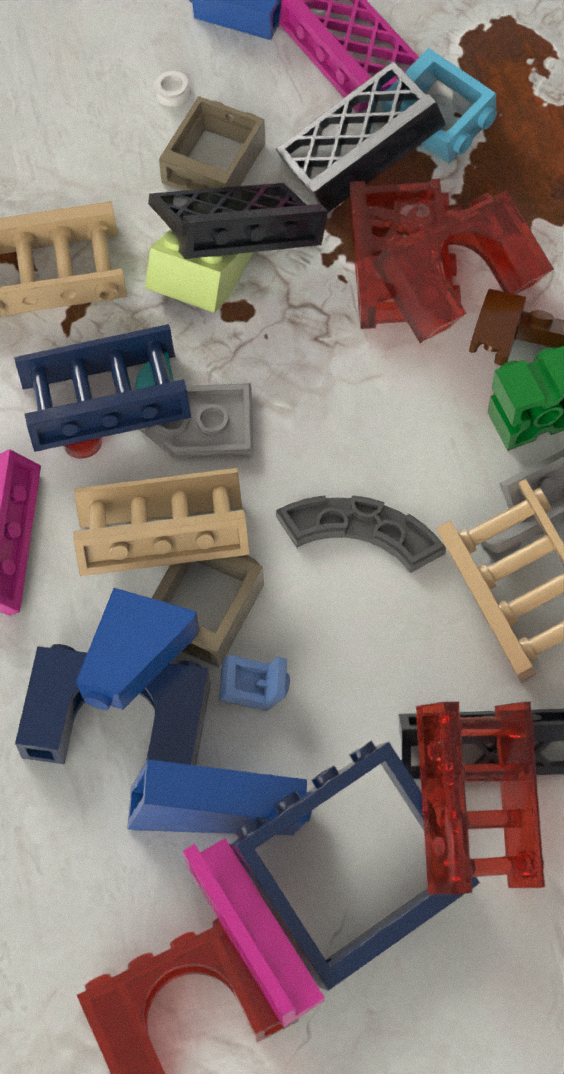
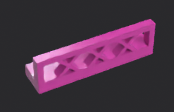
M11 449L0 454V612L8 616L19 613L21 609L41 471L40 464Z
M226 838L201 853L195 844L183 850L186 867L283 1027L325 1002V997Z

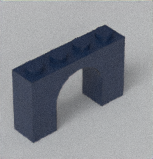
M54 644L51 648L37 646L15 741L22 759L65 764L74 719L79 709L85 703L76 680L87 652H79L63 644ZM179 661L177 664L170 663L139 694L155 710L146 761L156 760L188 765L197 764L211 686L208 668H202L200 664L192 661Z

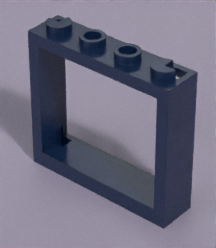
M371 740L362 747L357 748L349 754L353 762L340 771L334 765L324 770L311 780L315 786L313 789L301 797L297 791L290 793L273 805L277 811L276 814L264 822H261L258 816L248 821L243 827L235 831L238 839L230 844L320 988L327 991L480 884L389 742L375 746ZM381 764L450 872L325 960L255 849Z

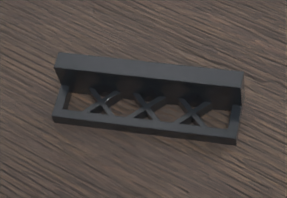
M564 709L399 714L401 761L413 779L564 774V761H549L541 753L552 741H564ZM519 742L528 750L518 762L506 763L497 755L507 743ZM529 742H538V743L533 746V745L530 744ZM487 743H494L490 748L486 745ZM463 744H475L484 752L473 764H461L452 756ZM430 745L440 754L430 765L411 766V746ZM441 745L449 746L446 749H444ZM535 758H537L540 762H531V761L534 760ZM492 759L495 763H487V762H489V761ZM446 761H448L451 765H442V764H444Z

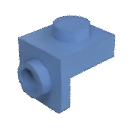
M228 655L222 660L219 700L267 711L285 698L288 693L290 676L286 673L287 659L277 657L268 664Z

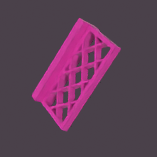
M282 0L279 25L343 98L371 78L368 73L376 75L386 67L369 62L371 56L390 60L391 63L394 61L410 66L419 58L367 0H350L354 6L337 3L334 0ZM315 8L327 11L326 16L315 15L310 9ZM331 12L351 17L350 22L330 18ZM357 18L370 21L374 28L354 24V20ZM328 29L347 33L345 39L333 36ZM350 35L370 38V45L349 40ZM374 41L390 43L394 50L374 46ZM348 51L367 55L366 60L354 59ZM393 77L382 86L381 91H387L398 79ZM360 102L353 109L357 113L365 111L368 108L369 102Z

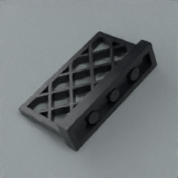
M393 61L276 148V151L313 195L317 203L330 212L446 126V123L434 98L429 93L425 95ZM393 77L398 79L396 91H381L382 86ZM417 100L405 111L400 112L402 101ZM393 101L391 112L375 113L378 102ZM360 102H369L366 113H351L353 107ZM388 122L374 134H370L372 123ZM363 123L361 134L346 135L348 124ZM330 124H339L336 135H322L323 130ZM333 145L330 157H316L319 146ZM343 145H358L344 156H340ZM309 146L307 157H291L290 154L299 147ZM313 167H328L312 180L310 179Z
M285 183L149 193L148 200L149 206L180 239L178 252L184 259L322 245L328 210L321 204H305Z

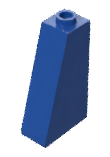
M147 760L131 786L127 830L236 834L235 831L258 816L261 822H264L276 814L277 811L273 805L290 793L297 791L300 797L307 793V779ZM312 811L276 835H294L306 822H309Z

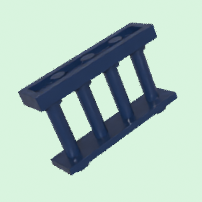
M170 325L152 327L14 357L22 389H34L37 411L25 413L26 425L34 452L192 418L185 381L182 379L171 382L164 353L167 352L169 358L175 357ZM149 361L155 385L132 390L126 367L145 364ZM111 371L116 394L93 399L88 376ZM72 379L77 402L53 407L49 384Z

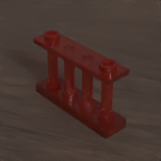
M439 702L416 706L428 894L472 893L471 878L507 875L508 888H544V859L531 702L495 706V717L460 718L459 702ZM462 736H497L499 763L463 764ZM500 782L502 810L467 811L465 783ZM504 828L506 856L470 858L468 830Z

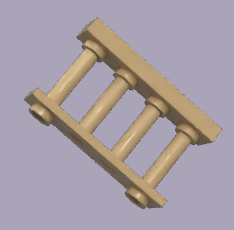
M112 201L0 218V254L17 252L20 284L0 287V317L97 301L109 302L116 298L127 297L123 269L111 270L107 238L118 236ZM92 240L96 272L74 276L69 244ZM54 246L58 278L36 281L32 249Z
M238 468L74 489L80 528L89 527L88 530L74 531L73 536L80 576L250 555L244 510L231 511L232 508L242 507ZM214 511V514L189 517V514ZM173 516V519L148 522V519ZM131 521V524L106 527V524Z
M526 479L519 482L524 501L469 531H466L464 528L457 532L451 520L436 528L521 683L536 675L531 664L538 660L536 655L564 641V621L529 640L526 637L518 640L510 627L517 623L515 618L564 593V573L509 603L503 600L497 604L490 591L497 586L496 581L552 551L556 552L564 566V543L546 514L552 508L541 488L539 487L533 491ZM535 516L545 536L488 567L485 564L479 567L476 566L470 555L477 551L475 546L528 517Z

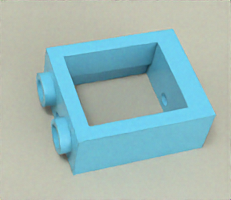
M430 48L405 72L424 93L437 81H440L453 91L458 92L460 96L469 102L474 103L447 132L440 129L421 143V145L448 164L458 154H464L472 144L473 138L482 129L486 130L494 122L497 116L496 93ZM397 80L387 91H396L399 81ZM417 100L402 101L400 112L405 111ZM382 101V111L391 112L393 101Z

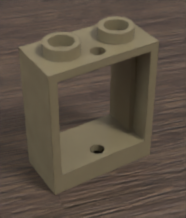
M198 96L159 158L162 183L182 191L240 186L266 144L264 119L252 113L228 107L219 101H212ZM204 130L243 143L227 171L188 157Z
M249 555L196 561L243 581L216 633L199 626L200 629L197 637L182 652L218 668L221 667L222 660L229 652L264 586L263 566L259 565ZM192 562L170 565L152 599L170 603Z

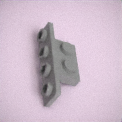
M564 450L499 483L508 509L525 500L521 493L519 482L526 479L533 491L539 487L543 491L552 508L546 514L554 528L558 522L564 520ZM532 515L482 542L481 545L495 553H509L518 549L522 541L534 535L545 533L535 516Z

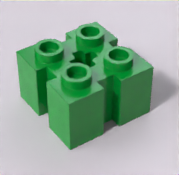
M564 346L556 349L553 347L546 348L540 351L534 357V362L527 364L525 360L519 362L515 360L509 361L494 371L492 383L494 393L490 396L488 415L507 451L537 441L538 435L550 432L551 435L564 431Z

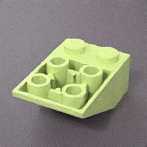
M170 229L150 247L145 289L215 313L230 297L253 252L184 259L178 252L180 239Z

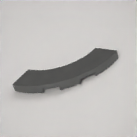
M326 495L290 503L276 510L277 519L296 548L326 538L358 539L388 551L410 573L446 554L445 545L425 524L410 514L405 515L398 510L385 506V502L355 495H352V498H326Z

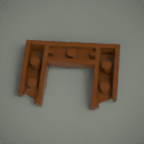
M488 289L472 336L469 352H477L478 347L484 344L483 348L486 351L497 352L494 363L502 366L509 360L515 339L553 348L564 346V320L556 319L551 313L546 311L533 310L531 313L525 312L524 307L527 298L525 296Z

